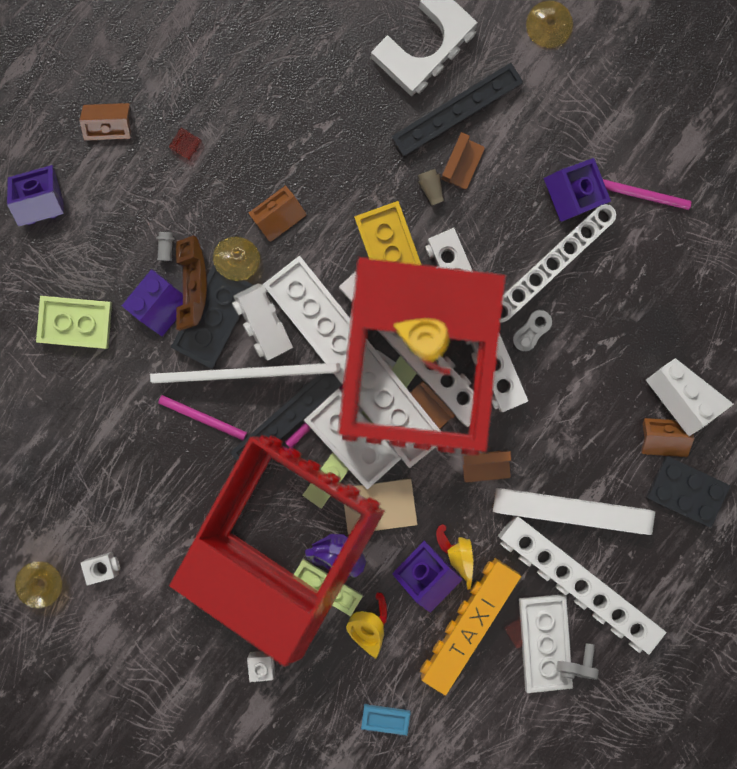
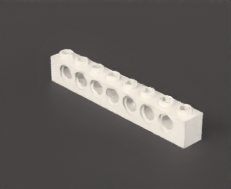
M454 228L427 240L428 245L425 246L429 258L435 259L437 267L472 271ZM442 252H451L454 260L451 263L443 262L441 259ZM499 334L496 359L499 361V368L494 374L491 403L494 409L504 412L528 402V399ZM465 341L467 345L471 344L474 350L471 356L476 365L478 342ZM501 379L506 380L509 385L508 390L504 393L499 392L497 389V383Z
M355 272L339 286V289L351 302ZM377 330L456 415L462 424L468 427L470 425L474 391L469 387L472 384L463 373L458 375L454 371L455 364L447 356L444 358L440 356L436 359L439 366L452 371L450 376L453 379V383L450 387L445 388L440 382L444 374L435 370H428L425 364L420 361V357L409 350L408 345L400 335H396L394 332ZM464 391L468 394L469 399L465 405H460L457 402L456 398L459 392Z
M513 516L498 535L502 539L500 544L510 552L513 549L521 554L519 559L529 567L531 564H534L539 568L537 573L547 581L551 578L558 584L555 587L566 596L568 593H571L576 597L574 602L584 610L589 607L594 611L592 616L602 624L608 622L612 625L611 631L621 639L624 636L630 639L629 645L639 653L644 650L647 654H650L667 633L519 516ZM530 537V545L526 548H521L519 546L520 539ZM542 551L549 553V558L545 562L538 561V555ZM566 566L567 573L562 577L557 576V568ZM579 580H584V589L581 591H576V582ZM597 595H603L604 597L600 605L593 604L594 597ZM621 609V617L612 619L613 611ZM640 624V630L632 634L630 632L632 625Z

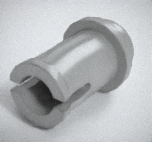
M159 232V236L156 237L158 239L157 260L172 261V242L175 240L173 233Z

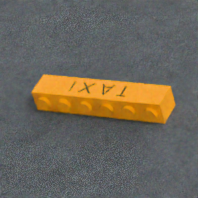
M496 558L493 562L489 561L482 572L485 575L480 582L476 581L470 590L471 597L468 601L464 600L457 611L459 616L455 621H450L445 630L447 635L443 641L439 640L432 651L434 653L430 661L426 660L420 669L422 681L445 696L521 578L517 571Z

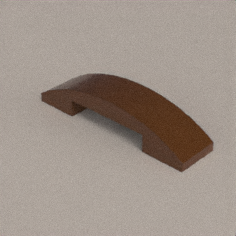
M194 235L176 242V263L183 266V305L176 307V329L179 331L196 326L199 323L206 301L207 281L205 263L200 244Z

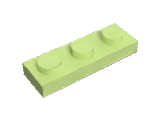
M304 559L294 573L295 576L316 590H319L328 574ZM344 584L333 606L351 616L363 595Z

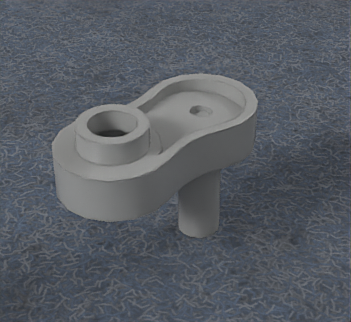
M536 310L531 313L526 324L519 328L513 336V342L517 349L529 351L534 348L540 336L550 330L552 326V318L549 313L544 310ZM537 317L544 318L542 325L536 324L535 320Z
M585 644L583 665L557 661L556 671L561 672L560 676L564 678L574 679L577 676L597 680L599 670L592 668L595 645Z

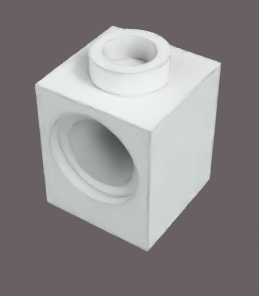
M113 552L81 562L86 584L91 585L112 579L119 574L120 563L118 558L114 557ZM98 562H102L107 566L106 573L98 571Z
M263 651L250 652L247 658L249 682L273 680L275 675L274 659Z

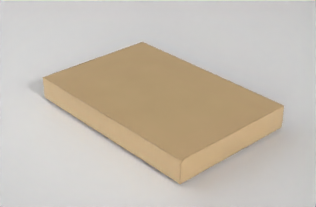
M411 478L374 483L368 490L364 485L354 486L361 491L360 495L366 499L371 497L381 503L380 507L385 510L374 531L417 525ZM344 504L348 534H350L361 515Z

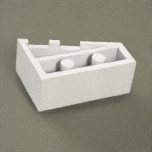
M676 358L646 379L688 436L706 426L734 405Z

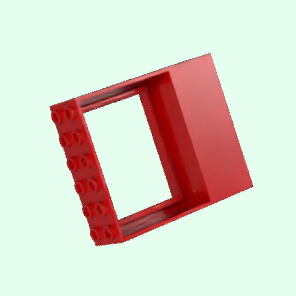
M358 258L337 435H342L341 440L357 442V438L362 437L366 438L365 443L381 445L382 440L390 441V446L406 447V443H414L413 448L430 450L432 445L438 446L437 451L455 453V448L461 449V454L478 456L479 451H486L505 275ZM430 319L444 324L449 333V339L479 342L469 435L357 422L367 329L398 333L394 324Z
M261 435L260 437H250L169 586L280 664L287 666L303 658L385 510L380 507L381 503L371 497L366 499L360 495L361 491L350 484L346 486L341 483L339 476L320 470L321 465L315 461H306L301 458L302 454L291 447L287 449L282 446L283 442L277 437ZM271 458L361 515L319 590H316L231 533Z

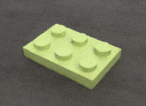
M40 296L36 342L108 349L112 302Z

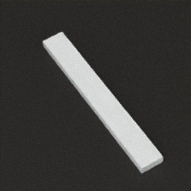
M340 363L150 374V379L152 383L339 373Z

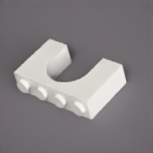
M420 0L419 8L436 23L443 36L441 47L433 55L424 58L411 56L388 35L371 52V59L411 97L416 92L420 94L428 85L426 81L432 75L436 77L444 68L443 63L448 58L452 60L460 51L459 46L464 41L468 43L476 34L477 22L454 0Z

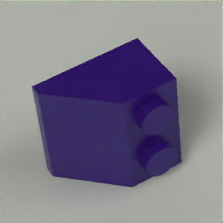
M594 158L564 168L544 178L561 222L611 202Z
M53 165L8 177L7 205L18 227L64 214L63 198Z
M151 269L122 304V307L163 337L176 321V307L183 305V293L159 273Z
M425 541L392 573L411 597L430 613L463 580Z

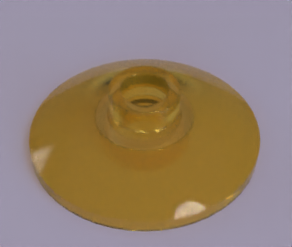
M556 1L538 3L531 9L526 20V29L531 40L537 45L546 48H553L563 44L570 36L573 28V20L569 10L563 4ZM552 18L555 24L549 25L547 19Z
M229 237L222 240L216 246L213 253V263L216 270L223 277L236 281L245 280L257 271L260 255L256 246L249 240L242 237ZM233 253H239L241 257H234Z
M35 561L25 565L18 572L15 579V591L18 598L25 605L32 608H44L51 605L58 599L62 590V579L59 572L47 562ZM38 579L44 581V587L38 586Z

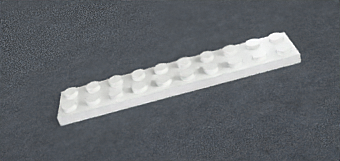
M298 256L263 285H265L266 290L326 364L340 363L339 373H334V375L343 385L350 318L304 260ZM366 339L359 406L373 424L440 431ZM406 443V447L392 446L409 468L437 447L431 445L430 450L413 448L414 443Z

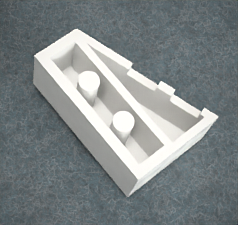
M258 283L234 295L235 302L232 304L238 316L243 315L246 321L243 326L248 336H254L257 342L254 344V348L259 357L264 356L266 360H270L293 347L282 323L275 313L276 309L273 303H270L265 293L267 292L265 285Z

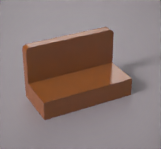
M130 104L83 105L79 121L84 140L131 139V128L128 118Z
M461 132L441 179L466 190L485 147L468 140L470 136Z
M286 185L249 212V215L270 242L307 215Z
M424 381L419 383L410 392L439 429L456 416Z
M644 418L643 430L645 439L641 449L642 454L687 457L694 441V434L688 436L677 420Z
M510 451L479 453V456L462 454L464 481L475 482L510 478Z

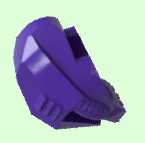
M330 534L312 544V548L306 549V557L314 565H323L330 571L348 538L343 534ZM363 552L349 575L353 578L364 571L366 559Z

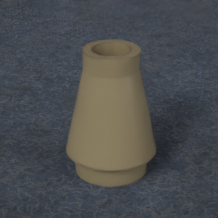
M436 169L418 175L420 180L418 183L429 199L430 204L435 205L444 201L440 174H437Z

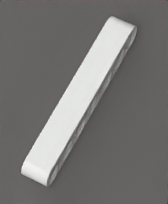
M605 204L595 209L503 295L502 306L506 309V316L500 319V323L509 320L614 222L616 211L612 206ZM599 211H605L608 214L607 222L600 221L598 218ZM582 227H588L591 230L590 238L582 236ZM568 242L574 246L573 254H567L564 251L565 243ZM549 258L556 260V270L548 269L546 262ZM531 274L539 276V286L535 287L530 284L529 277ZM514 290L522 292V302L518 303L512 299V292Z
M496 488L493 512L646 535H652L655 511L502 488Z

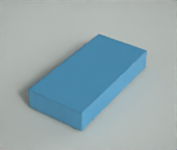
M364 704L361 729L407 736L410 710Z

